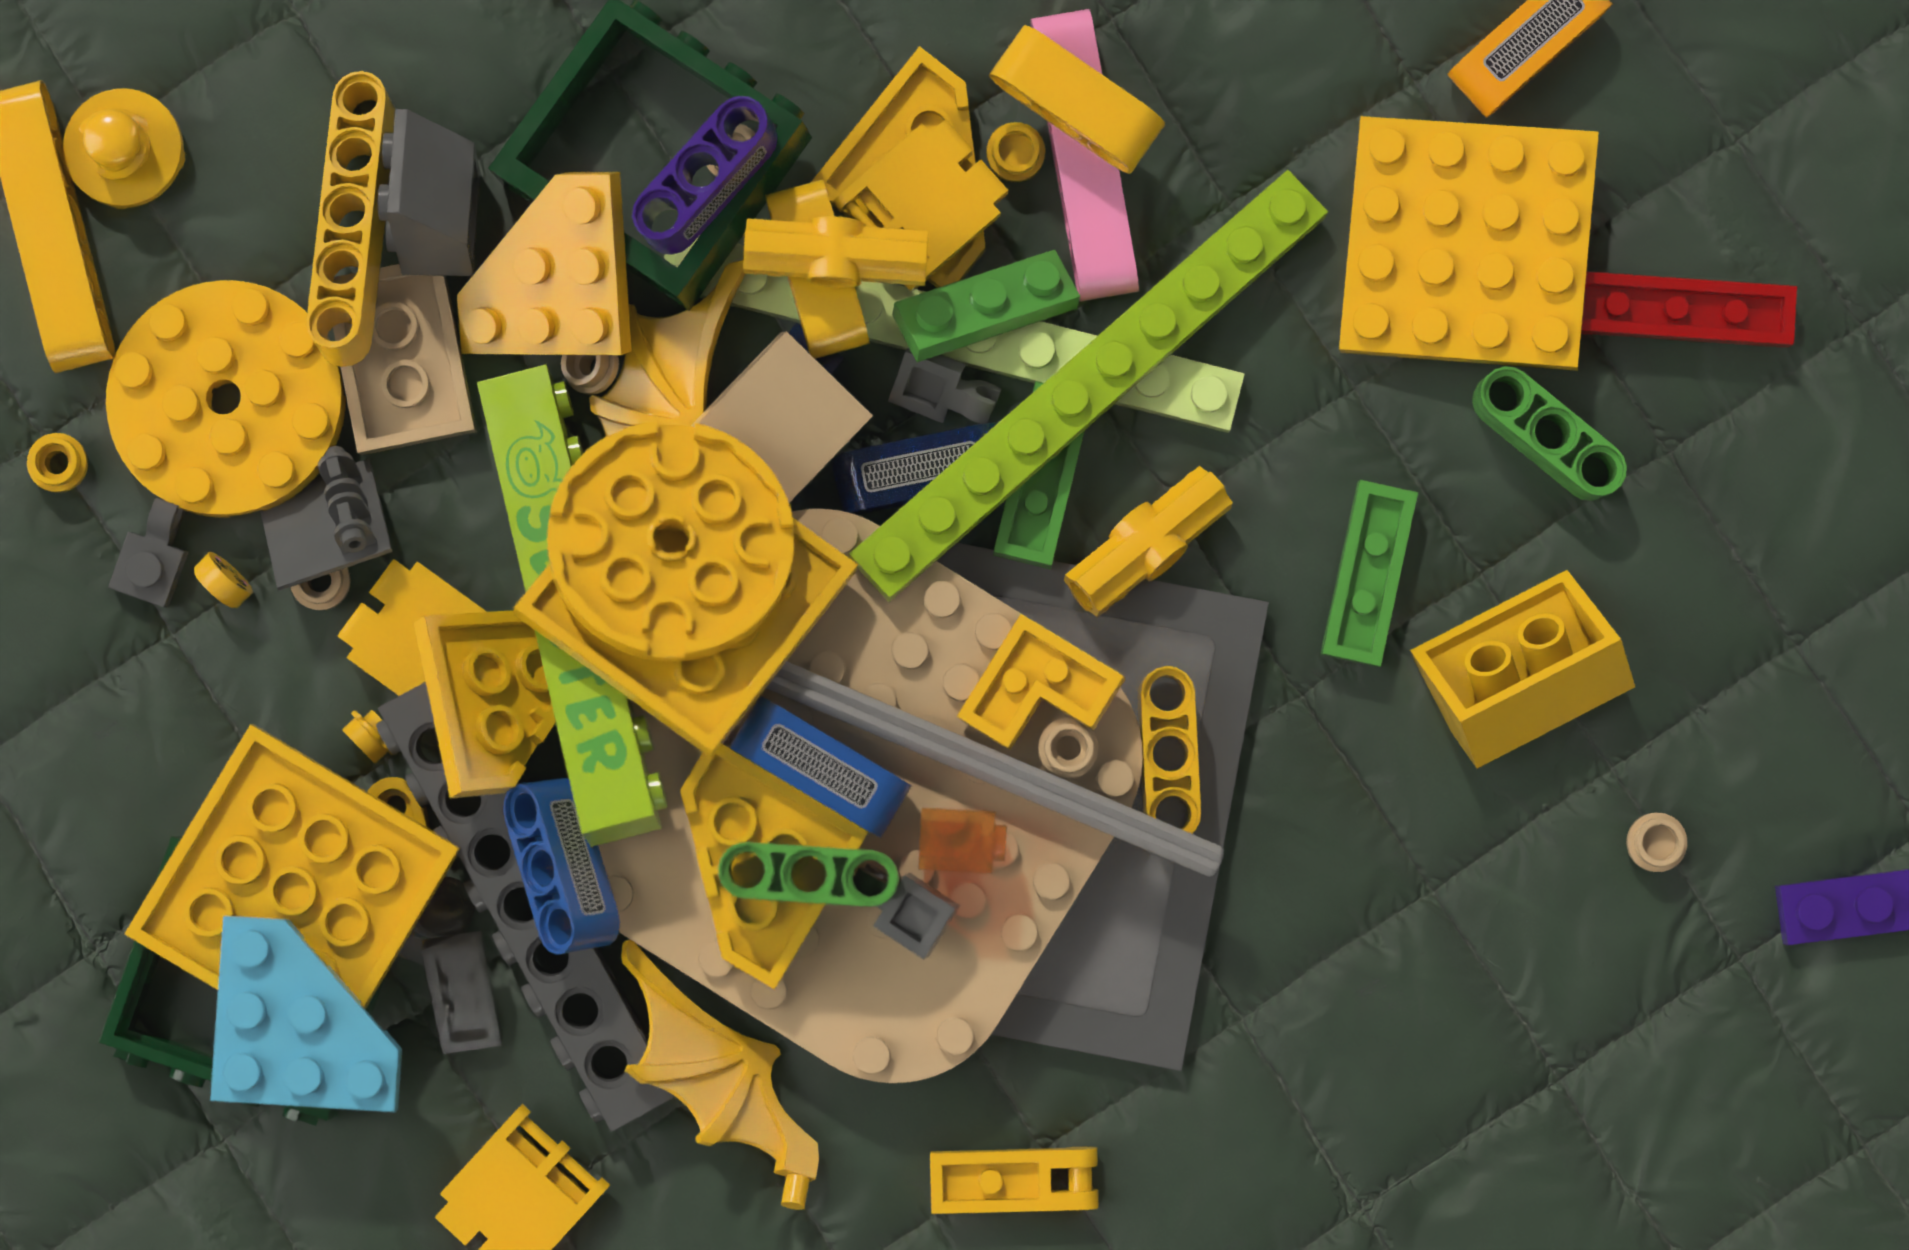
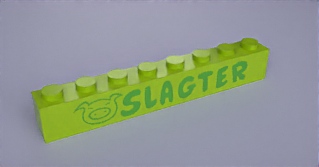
M546 364L477 382L526 592L549 565L547 532L550 510L555 494L566 473L577 459L583 455L578 435L568 438L564 418L574 416L565 381L555 383ZM535 630L582 835L589 845L593 847L662 829L658 810L668 808L659 772L652 774L648 772L644 752L654 750V745L646 716L635 717L631 699Z

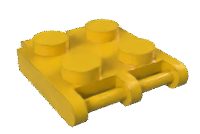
M945 119L931 132L923 123L920 124L842 191L832 203L840 212L846 209L854 219L864 222L865 227L877 226L855 202L858 198L867 207L870 214L881 223L883 228L929 231L926 281L1000 217L1001 212L995 205L1008 194L1009 190L982 159L966 172L960 167L973 154L974 150ZM905 285V287L912 292L919 285Z
M393 559L369 591L372 596L385 604L382 610L377 613L361 602L337 637L353 648L346 657L400 696L426 682L414 622L426 615L487 611L420 562H416L412 569L409 570Z
M522 1104L440 1193L448 1203L435 1218L465 1246L480 1231L488 1240L478 1250H552L607 1190L610 1184L603 1177L597 1181L567 1153L571 1148L563 1140L557 1144L528 1117L531 1111ZM520 1125L550 1154L546 1156L544 1153H542L535 1146L531 1139L524 1136L517 1129L518 1126ZM560 1162L582 1184H584L589 1189V1191L586 1193L583 1189H581L578 1183L573 1178L567 1176L557 1166V1163Z

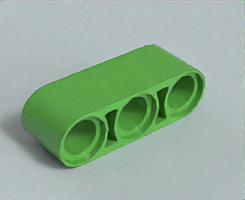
M1504 366L1494 369L1477 384L1473 391L1472 404L1479 418L1572 495L1581 500L1594 501L1613 493L1622 485L1627 472V465L1622 453L1526 373L1515 367ZM1504 382L1513 388L1517 397L1514 410L1501 411L1494 407L1489 398V388L1492 383ZM1539 420H1551L1561 428L1563 436L1559 448L1548 449L1538 442L1535 428ZM1586 457H1596L1607 466L1608 480L1603 487H1594L1583 478L1581 470L1582 463Z
M745 842L735 844L727 849L721 857L718 867L719 879L724 888L734 896L749 899L869 907L880 905L889 900L896 892L899 883L898 869L893 860L884 853L872 850ZM743 852L755 853L764 863V877L753 888L741 887L734 881L731 874V866L734 859ZM805 856L818 858L826 867V881L815 892L802 891L793 881V867L798 860ZM864 861H878L885 866L888 872V885L883 893L878 896L870 897L863 895L854 885L853 876L855 869Z

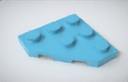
M223 916L210 1101L387 1112L397 1111L402 1048L361 1005L362 1002L329 965L327 966L304 940L305 937L289 919Z

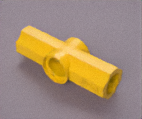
M845 217L813 218L811 223L747 218L743 271L753 275L804 277L812 284L826 287H856L861 285V281L925 286L929 231L865 227L864 222Z
M1198 466L1179 483L1172 486L1168 492L1152 505L1149 502H1144L1133 509L1114 527L1109 535L1110 539L1065 574L1064 581L1076 601L1086 611L1091 612L1098 618L1101 614L1107 612L1112 605L1123 599L1144 579L1153 581L1166 572L1186 552L1188 543L1231 509L1233 502L1228 496L1225 486L1212 472H1208L1201 466Z

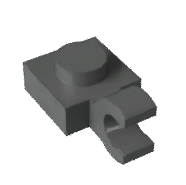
M908 347L888 402L941 423L944 422L949 409L972 421L987 424L1002 389L982 380H962L961 376L966 364L942 354L916 362Z
M155 498L147 520L146 535L143 536L134 532L127 533L108 588L161 607L169 608L189 553L173 547L175 537L185 515V510L180 509L178 505Z
M867 863L864 868L859 867L853 876L854 885L863 895L870 897L878 896L886 889L889 876L877 867ZM908 873L903 876L892 897L884 903L876 905L882 912L873 926L924 960L932 953L960 905L912 873Z

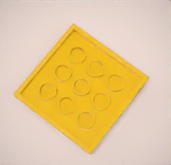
M1360 116L1339 342L1340 353L1578 371L1599 132Z
M793 518L794 551L792 566L783 594L773 611L754 632L742 641L716 654L692 660H650L625 653L601 641L579 623L569 611L554 583L550 565L545 568L514 606V615L712 758L854 576L858 564ZM672 526L659 530L653 538L657 551L662 550L665 553H678L680 551L683 553L689 543L686 534L679 528Z
M250 724L124 934L218 990L223 916L289 919L305 937L304 940L327 966L329 965L362 1002L361 1005L364 1009H366L461 848L258 726Z

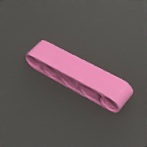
M1090 9L1031 19L1032 28L1046 35L1102 74ZM1047 121L1075 284L1080 294L1079 301L1139 292L1137 268L1119 169L1113 167Z

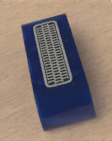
M998 422L968 426L835 455L831 462L841 511L859 515L904 506Z

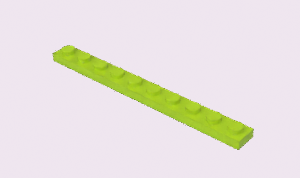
M1286 170L851 551L849 558L858 564L857 568L881 595L888 602L892 601L1325 219L1328 211L1289 170Z

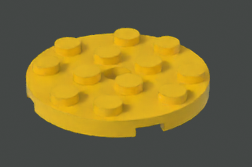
M219 280L192 285L176 291L149 308L135 322L121 342L111 365L106 388V412L114 445L124 464L143 486L161 499L178 505L180 509L187 512L215 518H230L229 516L243 515L260 510L266 511L294 497L319 474V460L325 455L328 448L336 446L339 440L346 410V397L343 391L340 366L332 365L324 359L307 331V312L293 300L265 286L236 280ZM224 384L237 385L241 393V401L238 407L228 414L216 413L211 403L212 390Z
M658 421L645 422L629 426L603 438L577 459L566 473L558 487L550 510L547 532L548 559L554 583L567 608L579 623L601 641L625 653L650 660H692L716 654L742 641L754 632L773 611L783 594L792 566L794 523L787 496L780 482L763 459L744 443L723 431L695 423V427L684 425H658ZM664 527H676L686 534L689 543L683 553L681 551L678 553L657 551L653 540L655 534Z

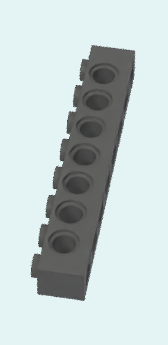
M426 682L378 707L384 719L376 723L382 740L392 755L400 751L404 755L412 770V773L405 776V779L413 796L422 808L431 804L442 824L435 828L434 832L461 848L457 857H460L471 877L463 882L464 887L479 913L489 909L500 929L492 934L506 963L510 966L518 962L529 982L522 986L521 989L533 1013L537 1018L547 1015L553 1025L557 1036L550 1039L561 1064L567 1071L576 1067L587 1088L580 1091L579 1094L593 1121L597 1124L605 1120L610 1131L613 1132L674 1098V1095L650 1084H640L625 1071L616 1076H607L596 1068L594 1054L604 1046L619 1048L626 1056L627 1065L638 1064L647 1048L649 1037L599 947L569 952L568 965L561 971H548L538 963L536 951L542 941L539 937L534 918H517L508 908L509 893L515 888L524 887V883L504 819L503 805L507 791L501 794L481 795V805L477 812L472 815L461 814L452 807L443 762L430 761L424 756L421 749L423 735L429 729L435 728ZM496 834L508 842L511 854L506 865L491 867L483 862L479 855V844L484 836ZM575 993L588 994L597 1003V1018L587 1024H579L572 1021L565 1010L566 999Z

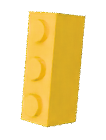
M1568 570L1410 650L1451 733L1477 769L1635 688L1621 638Z

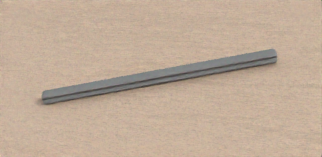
M787 661L766 687L769 690L1203 875L1213 876L1222 861L1224 849L1217 844Z

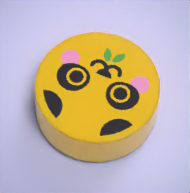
M208 552L194 567V573L199 582L216 599L230 608H239L253 593V589L247 580L230 563L216 553Z

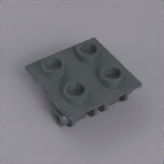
M329 447L325 455L318 462L319 476H316L302 491L288 501L266 511L260 510L275 581L279 591L393 552L369 458L355 463L353 457L345 452L342 447Z

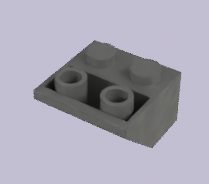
M395 109L393 133H384L382 142L384 169H390L389 184H380L378 190V214L380 221H386L387 251L397 253L402 275L473 276L481 178L475 143L408 109Z

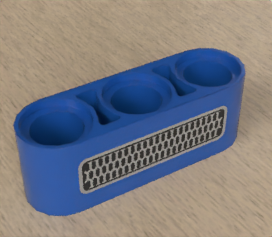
M761 695L729 747L880 838L912 787L909 783Z
M562 778L517 784L507 791L504 798V819L538 934L543 945L549 952L556 955L609 946L616 940L619 933V913L599 846L591 847L582 835L570 780Z

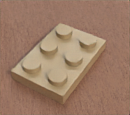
M399 264L381 267L372 344L369 353L357 364L341 367L357 453L365 455L477 432L447 277L402 275ZM357 272L334 277L333 283H347L357 275ZM340 323L334 326L335 341L345 338L351 331L352 324Z

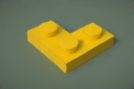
M1020 614L957 717L1011 750L1042 699L1094 730L1124 683L1125 677L1043 626Z

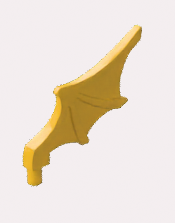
M744 259L726 265L714 289L703 300L694 305L690 311L685 310L666 317H648L639 315L635 306L629 304L632 352L625 354L623 367L613 387L603 397L592 395L589 398L591 412L597 415L606 437L629 426L645 422L658 421V425L691 426L707 409L708 380L712 358L730 305L746 274L743 271Z
M626 940L622 944V963L638 980L648 1009L650 1032L647 1048L640 1062L627 1065L624 1071L640 1084L656 1086L681 1100L692 1112L699 1125L700 1132L695 1138L696 1143L712 1146L719 1142H740L757 1147L776 1159L774 1173L786 1177L781 1205L789 1209L803 1210L805 1208L809 1182L816 1179L819 1163L818 1143L784 1111L774 1092L771 1072L773 1063L781 1055L779 1048L775 1044L742 1035L704 1012L653 964L634 941Z

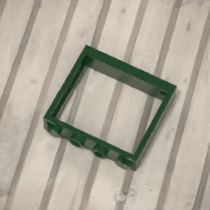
M608 0L488 169L502 185L530 204L533 203L550 181L530 169V164L625 31L640 39L727 98L746 96L758 101L776 128L778 136L776 148L771 157L701 233L678 267L624 232L626 269L690 311L744 235L747 218L755 219L766 204L765 195L774 193L808 145L812 136L801 120L805 113L792 101L778 93L770 100L754 89L757 81L739 66L728 62L723 69L707 58L710 50L692 35L681 30L678 36L675 37L661 28L660 24L663 22V19L640 1L633 0L631 5L628 6L620 0Z
M171 836L156 880L183 836ZM134 940L98 1043L115 1048L113 1057L125 1060L127 1064L146 1068L150 1060L171 1067L170 1078L191 1086L203 1087L206 1080L212 1081L213 1055L135 1028L160 955ZM384 979L365 1009L371 1016ZM243 1103L254 1107H260L261 1105L255 1103ZM281 1105L285 1107L282 1114L285 1118L295 1122L302 1121L314 1126L317 1125L319 1119L328 1121L336 1117L339 1110L337 1108Z

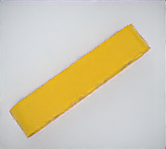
M364 71L352 72L342 77L336 84L332 96L306 319L307 331L324 359L332 365L340 367L353 366L362 361L369 353L372 344L385 221H380L378 214V190L380 184H389L390 169H384L382 142L384 133H393L395 108L381 80L372 73ZM367 100L377 101L372 111L362 115L353 114L354 109L361 102ZM361 155L371 156L369 163L364 168L355 171L346 170L347 165L353 158ZM358 210L365 212L364 217L358 224L352 227L340 226L341 220L346 214ZM351 266L359 268L357 275L351 281L344 284L333 283L335 275L341 269ZM340 323L352 324L351 331L345 338L339 341L326 340L328 332L332 327Z
M42 80L1 90L0 178L49 365L56 374L113 359L115 357L113 337L73 179L69 175L64 162L63 140L49 91Z

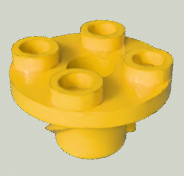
M112 89L89 98L72 115L64 134V162L75 184L94 200L116 209L140 206L159 197L171 186L185 162L182 133L172 113L153 96L134 89Z

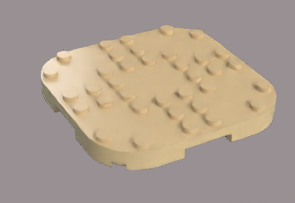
M804 509L792 511L794 519L847 557H849L851 551L880 527L868 519L839 510ZM937 561L890 602L881 595L857 568L854 576L787 660L789 663L1050 774L1052 773L1044 767L1039 757L1038 744L1041 734L1052 722L1062 718H1072L1042 699L1014 746L1009 750L957 717L1021 613ZM765 688L761 696L912 785L883 836L880 838L869 832L859 850L877 851L891 858L898 869L899 883L904 875L912 873L960 905L930 956L923 960L873 926L882 912L876 906L826 904L774 990L721 957L710 905L706 897L695 853L696 849L680 792L702 751L632 701L635 717L646 716L654 750L644 752L649 774L656 772L660 774L668 808L658 810L662 829L598 845L619 913V932L829 1065L857 1078L883 1083L919 1081L952 1069L977 1051L1000 1022L1114 838L1110 834ZM1120 688L1093 730L1099 742V754L1094 766L1082 776L1062 779L1131 808L1141 779L1143 762L1142 740L1133 708L1124 691ZM757 700L722 744L730 747ZM1063 737L1057 743V752L1065 760L1075 759L1080 753V744L1073 737ZM874 860L864 861L859 864L854 872L855 875L859 867L864 868L869 863L888 875L885 866Z

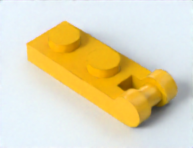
M1097 1147L930 1151L931 1214L1098 1209L1099 1190L1092 1188V1167L1098 1166ZM1068 1168L1069 1189L1051 1190V1169Z

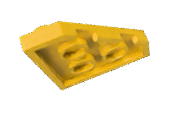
M919 46L811 182L823 179L831 205L837 209L832 203L833 200L922 123L931 132L942 121L947 119L974 150L966 82ZM974 151L960 165L965 172L975 164ZM858 198L855 202L878 228H883L881 223L870 214L867 207ZM846 209L841 211L846 217L854 219ZM984 231L927 280L937 288L962 280L985 252Z
M566 172L557 174L551 179L457 294L461 354L624 355L632 352L620 172Z
M514 610L423 616L413 624L450 798L505 793L516 786L526 770V767H524L537 745L545 740L556 722L535 630L515 616Z
M722 744L712 758L702 752L681 787L680 792L696 849L695 853L706 897L710 905L721 957L775 990L826 904L749 899L734 896L724 888L719 879L718 867L721 857L730 847L745 842L859 850L869 831ZM743 852L734 859L731 866V874L734 881L741 887L753 888L764 877V863L755 853ZM805 856L798 860L793 867V881L802 891L815 892L826 881V867L818 858Z

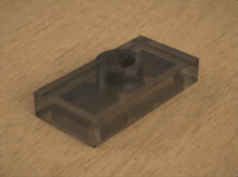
M482 931L422 939L421 952L442 1054L502 1046L503 1034Z

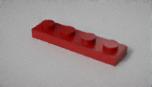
M1586 272L1581 334L1789 348L1794 345L1797 286Z

